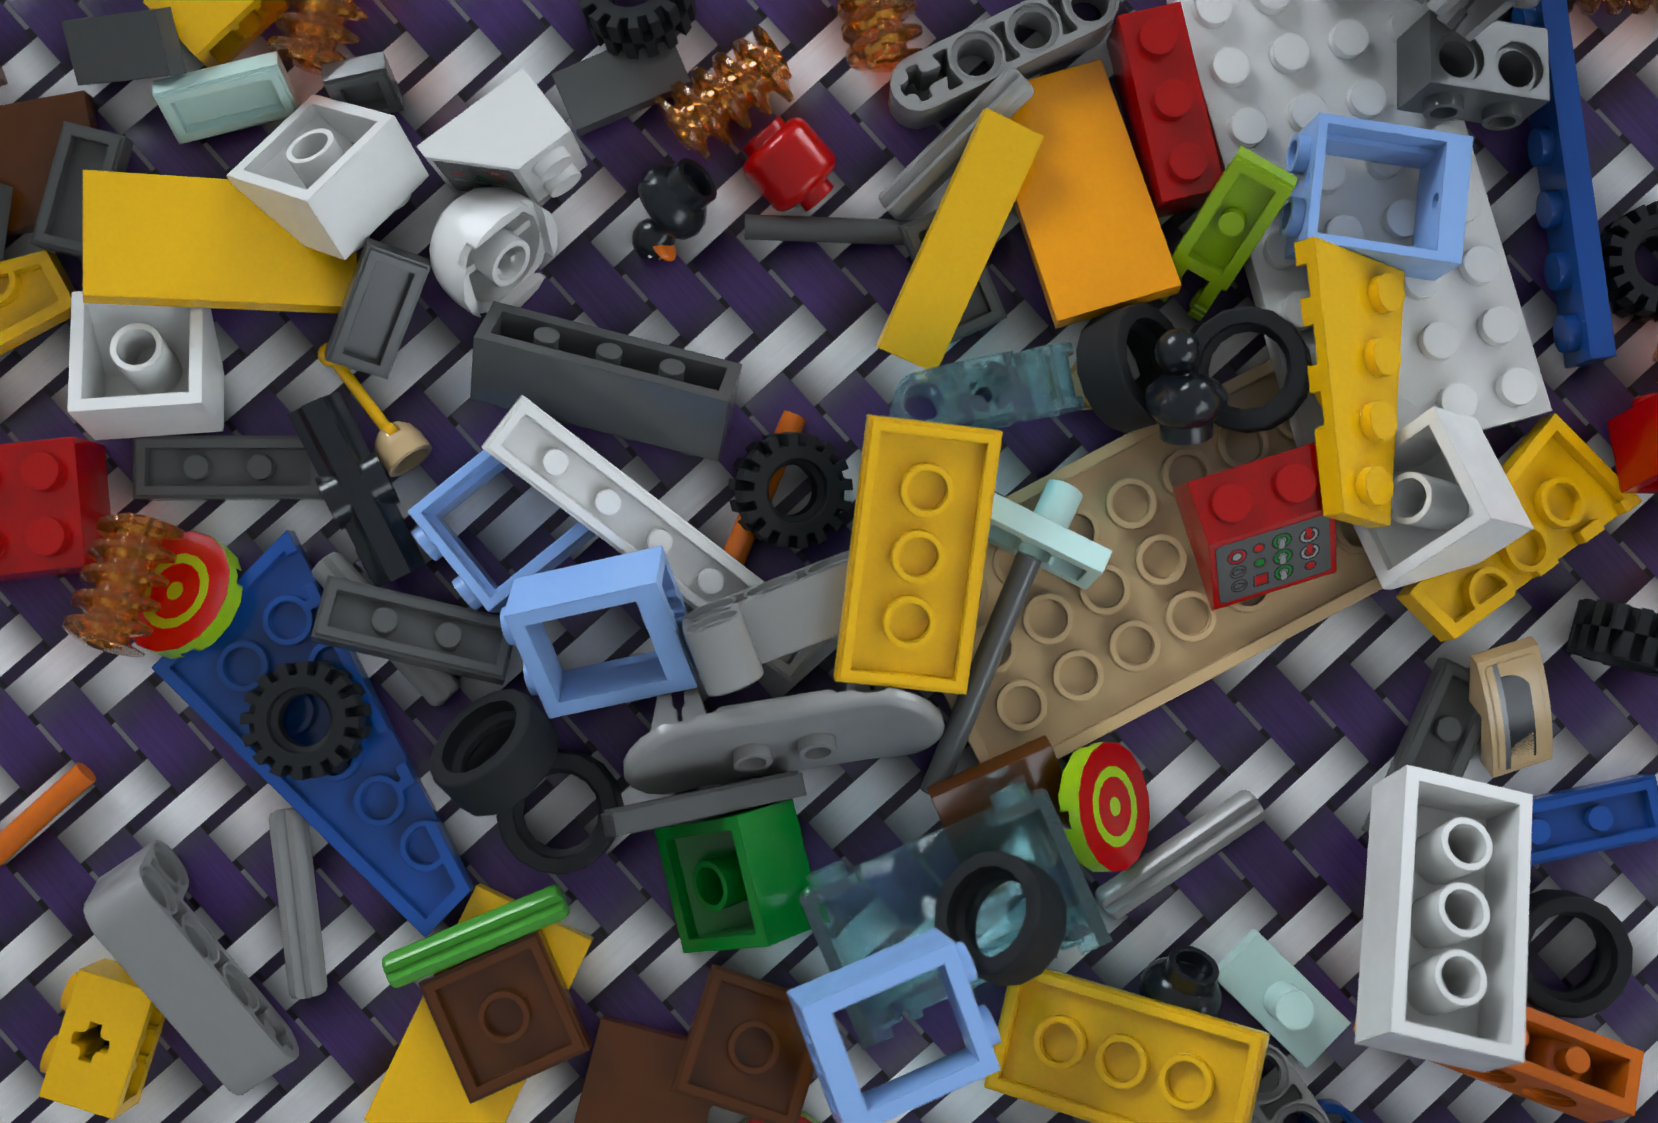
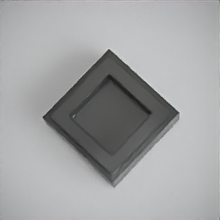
M384 51L321 65L322 81L331 99L387 114L404 111L402 93Z

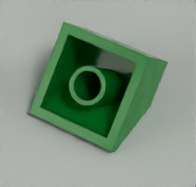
M793 798L654 829L683 953L768 947L823 925Z

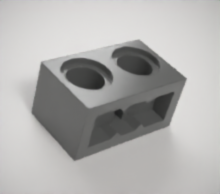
M1428 10L1397 39V110L1423 114L1424 118L1430 121L1441 122L1458 119L1482 123V126L1488 130L1500 131L1519 126L1523 120L1550 101L1548 29L1495 20L1469 42L1456 32V29L1467 15H1463L1451 30L1436 19L1437 14Z

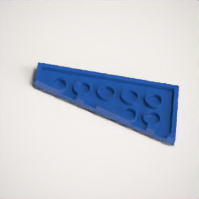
M286 530L237 580V583L243 586L241 603L231 625L215 643L200 652L192 649L187 653H182L181 655L184 656L182 658L170 659L162 656L151 668L426 938L475 889V886L356 652L311 642V634L324 589L313 577V567L295 532ZM297 661H324L333 663L334 668H344L353 675L350 680L354 684L361 683L366 691V694L362 695L361 698L364 704H371L372 715L366 716L365 725L372 727L369 737L361 740L360 746L364 748L358 757L347 761L348 766L318 778L291 780V776L288 775L278 777L271 774L269 771L272 767L269 764L259 765L252 758L258 752L255 746L245 747L242 736L250 734L249 724H240V715L243 712H249L251 704L244 702L248 691L259 688L260 685L256 680L264 673L276 671L274 667L278 665L295 663ZM302 694L294 698L287 706L284 714V725L287 733L293 740L300 744L313 745L322 740L327 734L330 727V713L326 704L320 698L311 694Z

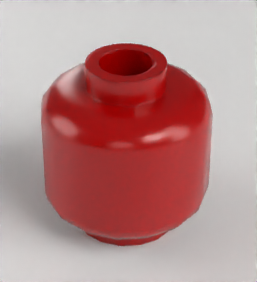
M778 115L742 149L749 156L743 166L744 175L777 211H788L800 204L808 212L834 188V185L827 177L835 168L836 157L802 118L795 117L785 122Z

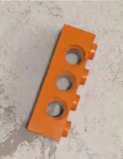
M1526 1006L1524 1063L1482 1073L1434 1061L1431 1062L1588 1123H1597L1635 1116L1644 1051ZM1356 1019L1354 1023L1353 1032H1355L1356 1029Z

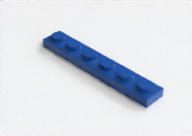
M1540 0L1534 8H1513L1510 23L1548 29L1550 101L1530 115L1532 130L1528 136L1527 151L1530 163L1537 167L1540 193L1536 200V216L1539 225L1546 229L1549 254L1545 260L1544 272L1549 289L1555 293L1558 316L1553 325V338L1557 350L1563 353L1565 369L1590 366L1615 357L1617 354L1567 0Z

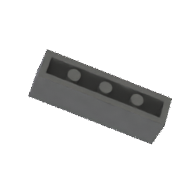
M494 301L473 338L470 398L494 404L504 409H511L519 397L524 395L553 419L563 424L577 425L616 435L626 440L640 441L679 451L685 455L699 456L718 461L732 423L742 364Z

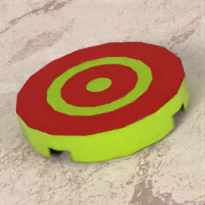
M195 531L172 534L151 546L134 565L123 589L121 615L125 631L138 646L170 659L184 657L181 655L182 653H187L192 649L200 652L211 646L231 625L241 603L243 586L237 583L238 574L236 569L241 571L238 558L222 542Z
M1100 742L1080 747L1072 753L1062 773L1058 795L1060 812H1069L1071 829H1063L1066 843L1078 862L1092 872L1126 871L1138 861L1148 835L1150 822L1149 796L1142 770L1132 753L1119 743Z

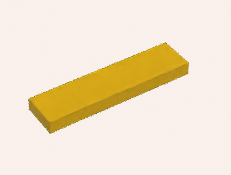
M988 108L982 110L875 347L936 374L1044 139L1043 135Z

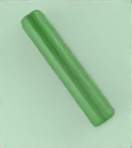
M553 884L394 950L382 959L386 978L393 988H400L565 919L570 913L568 901L561 887Z

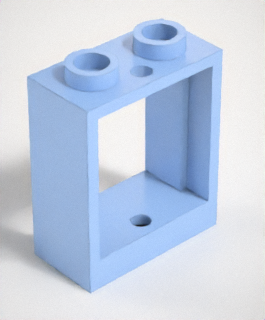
M1319 112L1299 133L1293 135L1287 150L1286 171L1293 173L1294 176L1298 177L1291 196L1283 205L1280 215V235L1287 236L1285 259L1296 260L1295 242L1317 237L1405 271V277L1435 281L1462 264L1473 136ZM1325 154L1420 169L1412 247L1318 233Z
M482 450L407 512L418 524V527L411 532L418 544L435 561L443 556L458 574L451 582L466 603L475 611L484 606L488 612L500 613L502 607H506L513 579L554 570L596 534L578 522L507 581L498 586L444 520L445 516L506 468L504 464L485 450Z
M663 546L513 579L506 607H502L500 611L501 629L507 643L517 646L524 662L523 674L527 689L532 696L539 695L549 719L697 688L699 672L682 628V618L688 611ZM631 602L637 603L655 651L563 671L543 622Z
M933 928L786 991L831 1114L837 1123H883L1001 1070L992 1047L1001 1042L999 1031L988 1008L984 1004L978 1006L970 983L978 979L977 971L971 955L963 942L955 943L940 930ZM938 968L966 1047L861 1093L832 1013Z

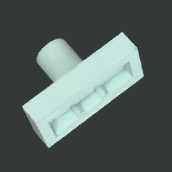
M1048 480L1034 511L994 492L988 535L989 543L1016 555L1017 551L1032 555L1042 561L1039 566L1040 568L1084 590H1087L1103 574L1112 554V550L1069 530V526L1083 498L1082 493L1073 485L1061 480Z
M1254 928L1218 964L1219 977L1217 982L1306 1069L1351 1024L1339 1010Z

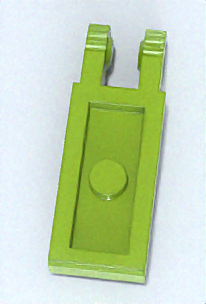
M1241 145L1172 255L1180 282H1182V276L1187 269L1206 279L1203 287L1199 288L1189 303L1190 308L1187 312V315L1197 321L1203 318L1222 289L1227 291L1293 192L1298 177ZM1169 296L1160 299L1165 302Z

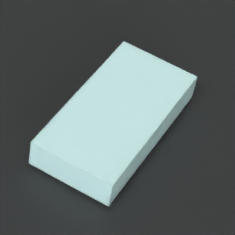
M278 51L153 81L152 95L179 144L285 119L301 105V101Z

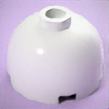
M505 187L474 188L455 199L440 214L434 227L429 247L430 264L443 290L457 304L475 316L481 318L480 313H487L494 301L521 307L539 289L546 277L542 273L534 272L542 263L545 252L553 258L555 256L558 246L557 225L548 210L519 193Z

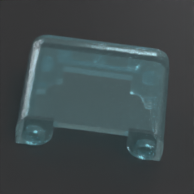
M1026 781L1006 787L989 796L992 807L854 867L846 869L843 860L826 865L806 876L810 887L799 894L800 903L830 972L933 929L935 905L947 878L959 864L977 853L996 850L1021 857L1043 868L1059 884L1067 906L1066 933L1060 950L1077 946L1079 953L1082 955L1112 942V939L1047 790L1039 788L1030 791ZM1014 881L1003 883L993 889L982 902L976 918L975 938L981 954L993 957L1006 950L1019 935L1025 919L1026 897L1019 883ZM935 968L847 1006L845 1009L864 1050L894 1037L891 1026L904 1019L903 1011L907 1010L911 1021H914L924 1016L922 1009L948 999L938 968ZM978 978L976 981L971 982L970 986L973 988L987 981Z

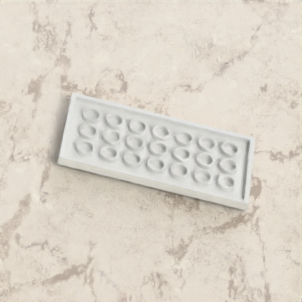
M1166 0L1167 4L1181 1L1222 174L1240 145L1286 171V155L1291 138L1295 133H1299L1319 112L1468 135L1464 120L1430 121L1424 118L1423 114L1397 110V39L1430 10L1426 7L1428 0L1423 5L1416 0ZM1472 148L1462 264L1435 281L1405 277L1404 280L1405 300L1402 315L1401 365L1399 368L1397 401L1398 425L1396 433L1433 406L1475 418L1482 430L1537 417L1552 411ZM1325 154L1318 233L1412 247L1420 169ZM1281 208L1245 262L1244 268L1255 306L1272 310L1294 325L1310 350L1313 366L1317 365L1314 327H1303L1300 299L1310 297L1307 266H1296V260L1285 259L1287 236H1281L1279 231ZM1264 335L1281 390L1287 374L1285 355L1275 341ZM1310 388L1305 401L1293 417L1289 419L1297 448L1310 443H1315L1316 446L1314 430L1324 425L1322 406L1319 404L1315 393H1310Z

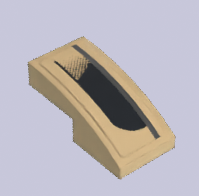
M1532 636L1470 655L1469 701L1482 717L1480 761L1491 777L1495 778L1551 760L1553 753L1551 705L1538 643Z

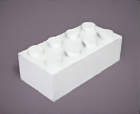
M1411 765L1402 767L1372 786L1354 1044L1482 1073L1524 1063L1532 794Z

